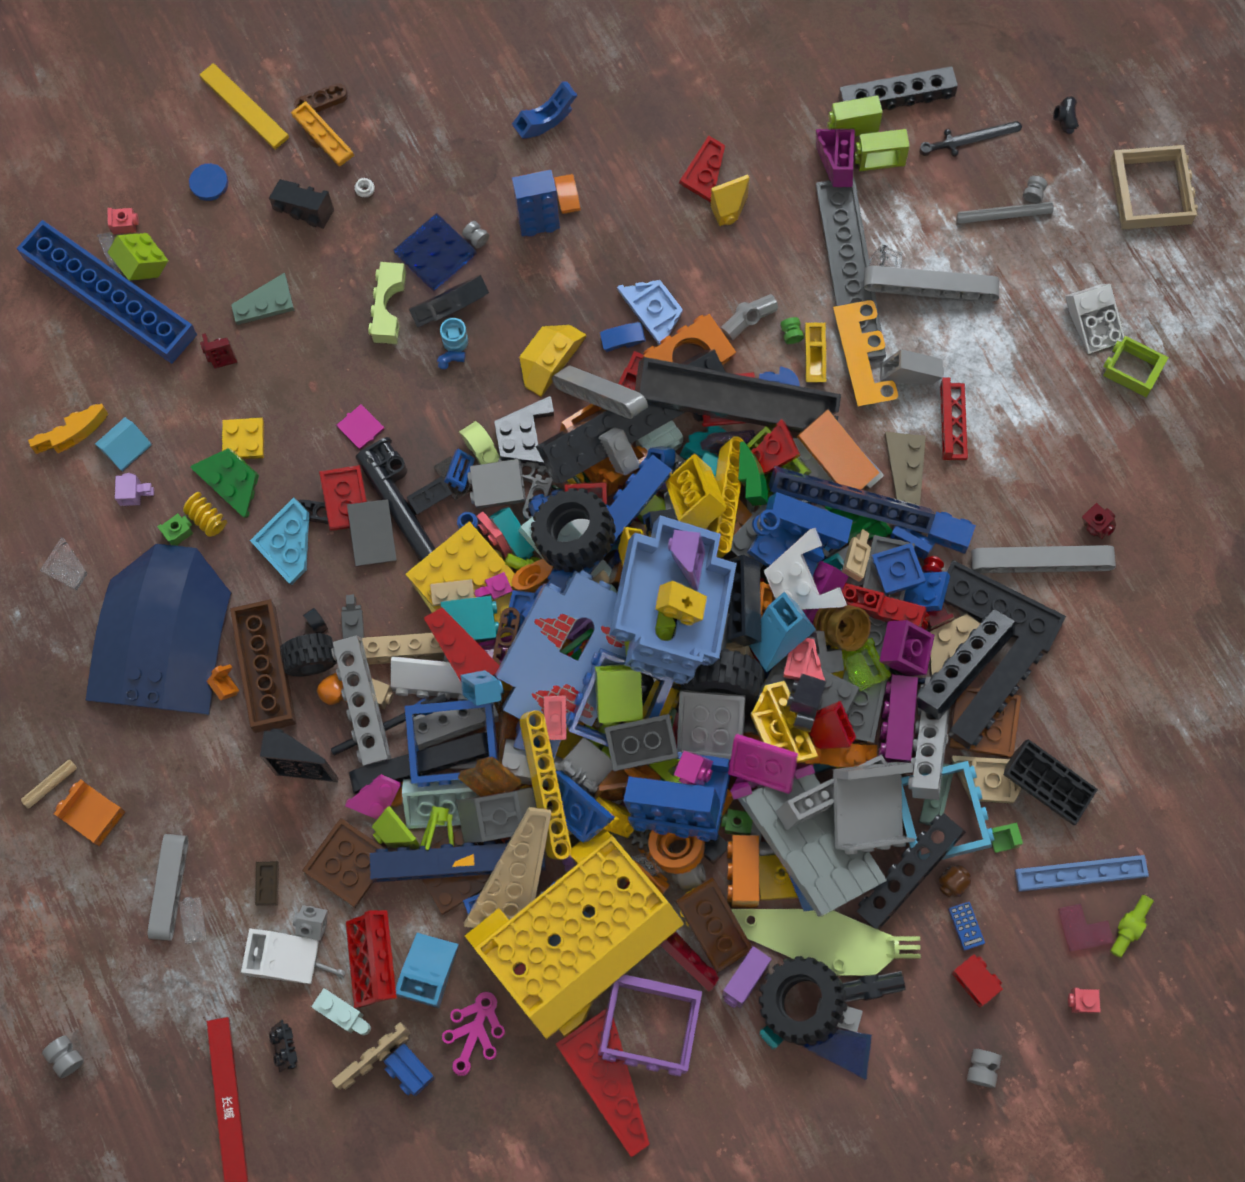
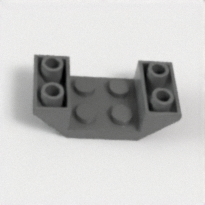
M533 787L495 795L456 800L464 843L512 837L529 807L537 808Z

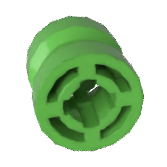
M791 317L780 323L781 330L785 333L784 340L786 344H795L804 339L803 331L800 330L801 323L799 318Z

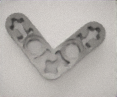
M531 462L521 463L522 467L529 466L532 469L529 475H523L524 481L532 483L523 507V516L526 521L531 518L527 511H529L528 504L532 501L533 493L536 490H542L545 493L544 497L549 496L554 483L546 466H539L538 463ZM538 469V474H536V478H534L536 472L535 470ZM548 473L550 478L542 480L541 475Z

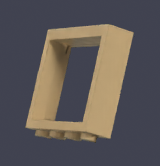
M1184 145L1114 150L1110 163L1122 230L1193 223L1197 216L1198 206L1194 203L1195 189L1191 186L1192 172L1188 170L1189 155H1186ZM1175 160L1184 212L1133 216L1124 164Z

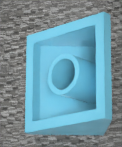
M123 418L95 443L121 471L127 468L152 445L137 426L127 418Z

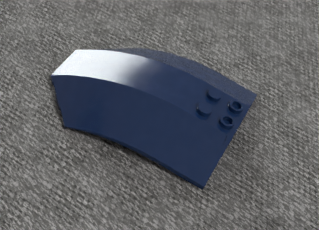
M155 544L110 579L97 625L85 701L210 715L213 689L207 683V680L212 675V670L216 668L231 591L225 586L197 548Z

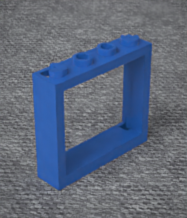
M600 648L599 652H595L592 657V669L590 673L586 672L582 684L585 686L582 693H577L574 704H576L575 710L569 713L566 724H568L569 732L608 746L606 734L578 724L595 683V667L602 666L605 658L621 665H625L626 662L625 657ZM643 671V672H642V673L647 674V675H649V676L655 677V676H653L652 673H650V672H646V671ZM655 677L660 679V683L644 719L660 715L674 682L673 679Z
M470 700L405 706L411 784L417 783V787L430 786V782L436 781L439 782V785L452 784L451 780L460 779V783H471L473 778H481L482 781H493L494 776H499L493 702L478 706ZM485 707L490 770L419 776L413 714Z

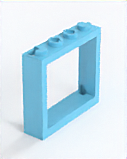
M968 761L943 767L942 776L964 770L983 840L955 846L943 859L991 848V841H994L992 829H987L985 820H989L986 808H981L979 800L983 799L980 787H975L973 779L977 778L974 766H969ZM909 776L901 778L902 819L907 837L915 838V842H909L910 847L913 848L917 843V836L903 786L908 785ZM921 851L919 852L921 860L927 859L930 853L921 855Z

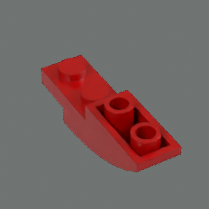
M845 583L841 590L847 605L859 607L865 610L869 617L887 623L890 621L908 620L921 627L927 610L925 606L887 597L882 592Z

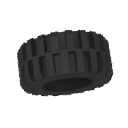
M569 488L566 492L564 490L558 491L557 495L549 496L547 502H542L538 507L539 511L535 512L533 516L535 522L531 523L532 540L544 560L549 565H552L554 569L559 571L563 569L569 573H572L573 570L577 572L584 571L586 567L590 569L595 566L594 563L597 561L601 562L604 559V554H608L612 549L610 544L614 543V534L616 532L614 519L605 503L595 493L588 492V490L582 488L579 491L576 488ZM577 519L590 520L588 528L579 538L569 542L557 541L561 529L569 522Z
M729 649L720 650L719 659L712 665L700 664L695 669L694 677L688 683L681 684V690L746 695L745 715H748L753 711L763 691L765 674L762 666L757 660L751 659V656L743 655L739 651L733 652L729 651Z
M795 956V960L790 958L783 960L784 964L781 966L776 964L772 967L774 972L771 975L767 973L764 977L767 982L765 985L761 984L759 990L762 992V996L758 997L759 1005L762 1006L760 1013L766 1020V1025L785 1041L800 1046L805 1044L810 1046L817 1045L819 1040L822 1042L828 1040L827 1035L830 1033L835 1034L838 1031L836 1026L838 1023H843L845 1019L842 1016L843 1011H847V1004L845 1003L847 994L843 989L842 981L826 964L817 961L815 958L808 957L805 959L803 956ZM811 981L821 990V1006L817 1013L808 1020L795 1021L785 1012L784 1003L786 995L797 983Z

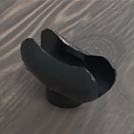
M1073 96L1066 97L1060 105L1055 107L1053 112L1054 121H1059L1062 130L1067 134H1072L1079 127L1075 112L1077 101Z

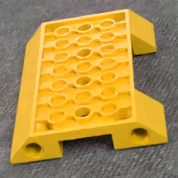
M602 829L590 841L584 843L580 841L572 847L570 857L577 865L509 920L498 908L465 935L470 944L546 1039L684 925L670 903L618 841L605 829ZM622 878L630 881V885L626 889H620L617 886L618 881ZM588 906L595 908V915L591 918L583 915L584 909ZM552 935H558L561 937V942L557 946L549 945V938ZM520 963L526 966L525 973L516 975L514 967Z

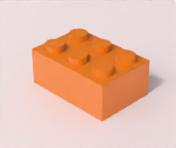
M733 835L732 841H728L727 859H731V863H728L727 880H731V885H728L727 902H731V908H757L759 904V835Z

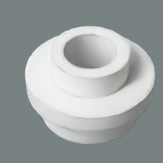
M361 178L355 184V191L360 197H369L374 192V184L367 178Z

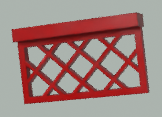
M369 910L364 912L362 916L345 921L354 1008H362L384 1000L396 999L387 910ZM354 925L358 927L356 935L354 932ZM364 934V935H365V939H364V942L362 943L360 940H361L362 935ZM357 947L360 949L358 956L356 952ZM366 956L368 959L366 964L364 965L363 959ZM359 969L362 970V974H361V977H360V978H359ZM367 978L370 980L368 987L365 985ZM363 991L365 994L361 1001V992Z

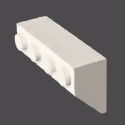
M391 657V688L393 692H396V695L408 696V694H416L420 698H429V696H439L445 693L448 700L450 698H458V701L468 700L463 696L462 684L449 662Z

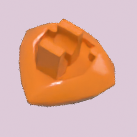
M337 673L323 679L317 687L319 698L328 705H335L341 700L344 701L341 692L344 687L342 681L338 679Z

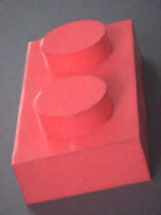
M543 696L544 717L549 740H566V696Z

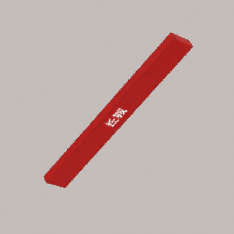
M230 1018L208 1020L206 1022L224 1182H249Z

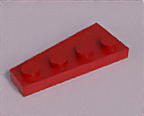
M443 607L424 617L460 682L461 675L485 670L495 676L500 665Z

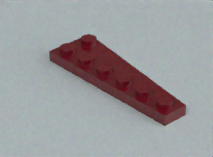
M628 882L622 889L628 888L630 882ZM674 932L660 944L667 953L708 991L716 985L719 977L715 970L709 967L677 932Z

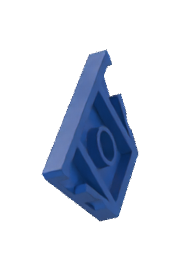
M562 770L556 771L567 829L581 842H588L613 821L614 816Z

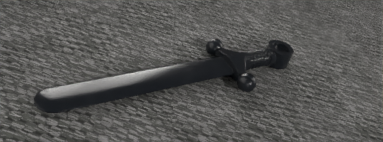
M1014 121L954 137L951 136L950 129H945L944 135L946 140L932 144L924 142L921 144L919 152L923 156H928L932 151L948 148L951 150V155L956 157L959 154V151L956 149L958 146L1018 132L1022 129V125L1020 122Z

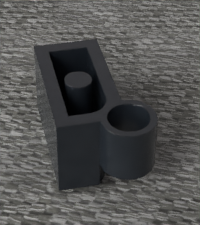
M802 673L799 682L794 681L791 693L794 695L790 694L786 707L790 708L789 711L798 713L794 728L811 732L826 681Z

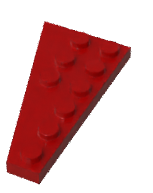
M606 1008L556 1043V1046L632 1158L649 1146L650 1143L628 1066L624 1064L625 1061L616 1059V1062L603 1060V1056L598 1055ZM613 1017L607 1048L623 1052Z

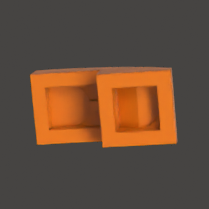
M573 174L554 177L561 213L581 211Z

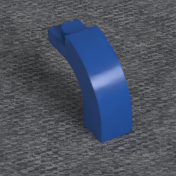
M567 81L561 82L546 103L533 110H521L512 125L521 138L539 136L558 125L573 110L570 105L578 95Z

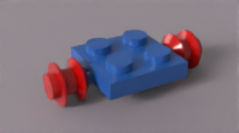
M930 556L924 559L925 565L922 567L926 580L925 584L906 589L903 601L925 606L926 611H941L950 575L948 572H942L941 569L944 567V562L939 557ZM927 612L921 628L924 630L928 628L927 622L930 620V615Z

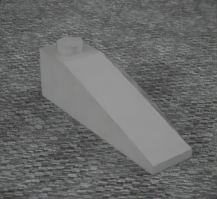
M506 739L500 781L532 785L526 751L515 748V740ZM555 756L553 760L555 770L558 771L556 768L564 759ZM540 758L538 766L540 769H543L544 761ZM546 780L543 781L542 787H549Z

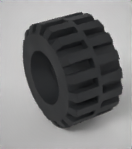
M314 633L297 636L283 643L280 651L285 673L297 677L311 676L325 672L336 665L337 660H334L331 651L334 648L332 637L326 634Z

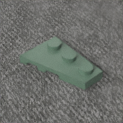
M285 273L231 304L237 325L294 311Z

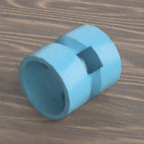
M458 318L446 319L440 327L443 345L447 351L461 352L468 345L465 324Z

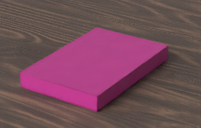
M736 734L733 741L728 774L790 794L799 753Z

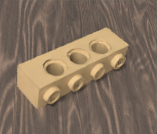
M433 633L362 638L368 665L391 663V657L442 660L445 655Z

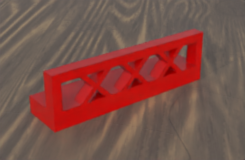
M942 377L940 383L943 460H967L965 383H951V377ZM951 389H960V396L956 400L951 397ZM954 406L961 411V415L957 419L952 416V407ZM955 424L962 429V433L958 437L953 435L952 427ZM955 443L962 448L963 454H953V445Z

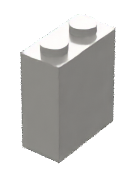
M519 459L470 466L471 472H468V481L473 486L470 498L472 505L475 504L476 508L483 509L526 502L522 466Z

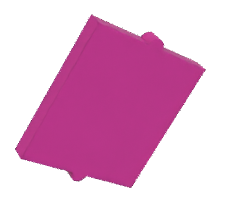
M362 404L351 413H347V416L336 425L359 450L370 441H374V438L385 429Z

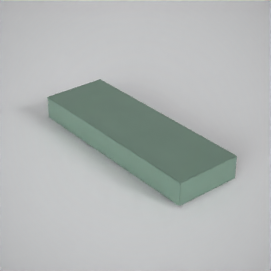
M953 773L942 776L939 800L924 799L919 823L932 826L930 824L931 821L938 814L941 816L944 813Z

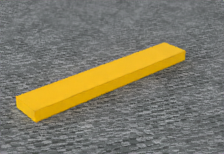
M214 63L199 74L200 78L273 149H277L289 139L288 134Z

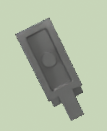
M354 594L346 595V607H342L341 612L343 639L356 635L365 638L361 605H356Z

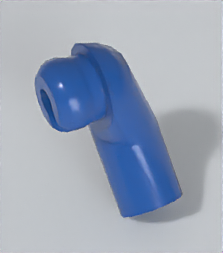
M448 351L437 359L438 367L440 369H447L448 363L451 361L465 362V352Z

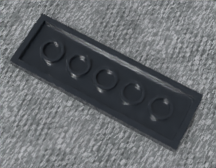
M952 560L947 570L950 579L944 599L945 603L982 621L985 615H989L995 609L1015 621V634L1012 637L1018 639L1024 632L1044 646L1042 652L1046 654L1049 652L1066 618L1065 615Z

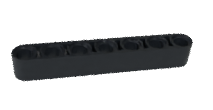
M487 732L416 751L418 775H428L489 757ZM409 754L350 771L349 777L353 794H358L362 788L370 785L381 774L398 782H403V779H411Z

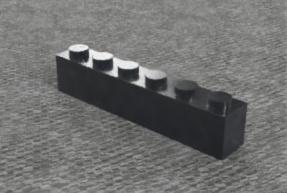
M1023 632L950 729L948 736L968 750L972 745L976 747L983 738L981 733L984 728L989 730L995 722L993 716L996 712L1001 714L1008 703L1005 702L1007 697H1013L1020 688L1017 686L1018 682L1021 679L1025 681L1032 672L1029 669L1032 663L1037 665L1043 657L1041 651L1044 646Z

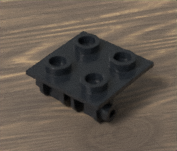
M280 1020L271 1028L269 1039L271 1045H274L275 1053L273 1054L274 1064L278 1067L279 1072H282L287 1067L288 1069L296 1068L298 1060L296 1051L289 1053V1051L295 1050V1047L288 1048V1045L294 1043V1040H290L293 1039L292 1028L289 1027L288 1023L284 1024L283 1020Z

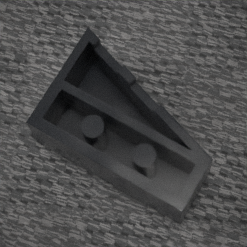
M279 179L269 197L272 208L279 213L285 212L289 214L293 219L306 221L312 227L318 226L324 229L334 211L329 192L323 190L322 193L315 192L314 187L310 186L307 189L299 188L300 184Z

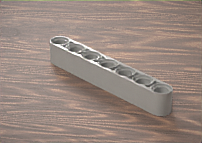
M868 266L864 269V289L870 292L993 302L999 299V278L989 275Z
M567 366L552 376L554 385L560 391L625 418L632 419L648 408L647 401L641 393L573 366Z
M1108 545L976 548L971 551L972 569L979 573L1109 571L1116 568L1114 547Z

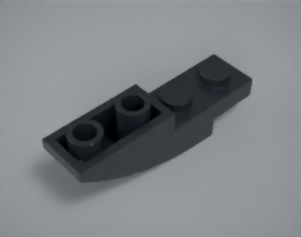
M479 275L409 308V311L418 328L466 307L489 294V291L482 276Z

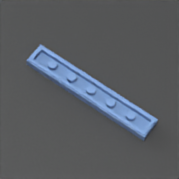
M1145 855L1015 870L1018 892L1149 877Z

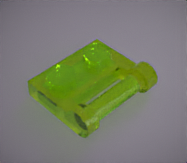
M873 638L867 639L865 644L856 651H842L844 669L852 684L859 687V691L892 676L889 669L886 670L884 664L879 662L880 656L874 646ZM866 649L879 673L873 676L862 654V651Z

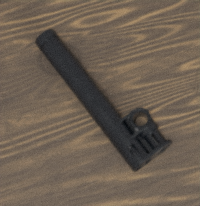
M385 437L360 451L356 455V460L381 500L388 499L392 518L419 561H422L436 548L395 482L407 474V467L404 459L393 449L391 438ZM395 465H402L398 470L392 469Z

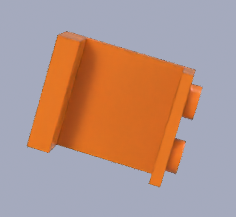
M80 779L78 783L76 782L72 785L66 799L58 803L54 815L100 846L125 814V811Z

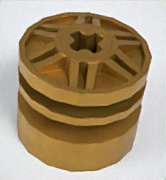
M846 605L844 607L819 608L815 615L813 626L816 629L815 631H824L826 645L846 651H856L867 641L871 623L865 610Z

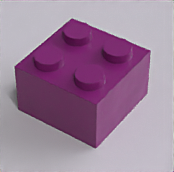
M908 620L890 621L887 624L879 662L906 676L927 675L935 635Z

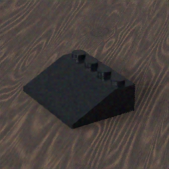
M281 729L264 731L260 757L276 776L338 783L339 778L326 759L284 733Z

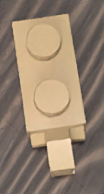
M863 529L856 537L851 539L842 569L844 574L858 582L865 575L871 551L870 545L867 544L869 533Z

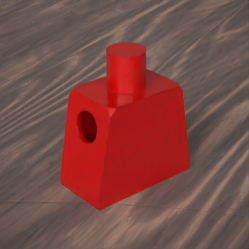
M841 701L818 710L811 732H808L810 739H813L818 749L847 748L851 746L856 738Z

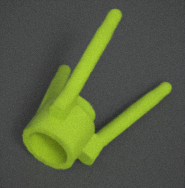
M432 806L430 818L420 845L425 846V850L430 848L436 825H445V821L448 826L449 844H452L454 847L453 815L449 814V808Z

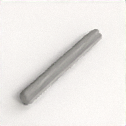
M1053 202L962 211L957 213V221L961 224L1051 214L1054 211Z

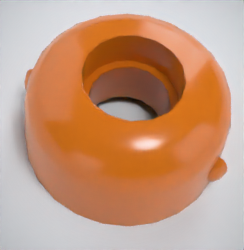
M652 830L648 840L650 850L648 856L652 857L662 870L672 874H683L690 872L700 863L704 855L705 842L693 836L681 838L673 833L661 835ZM685 840L687 842L685 849L680 853L668 851V847L674 841Z

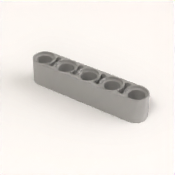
M165 834L163 837L148 925L149 939L171 941L173 938L188 848L187 836Z

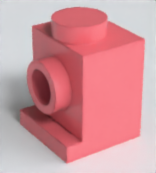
M108 208V227L112 234L136 233V225L139 224L138 214L134 213L132 208Z

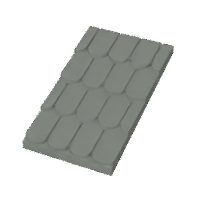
M814 774L798 779L794 777L790 794L761 786L753 790V794L738 798L787 870L804 912L814 910L817 916H823L887 881L869 852L858 850L857 854H846L844 850L835 849L834 807L786 830L775 811L788 800L821 785Z

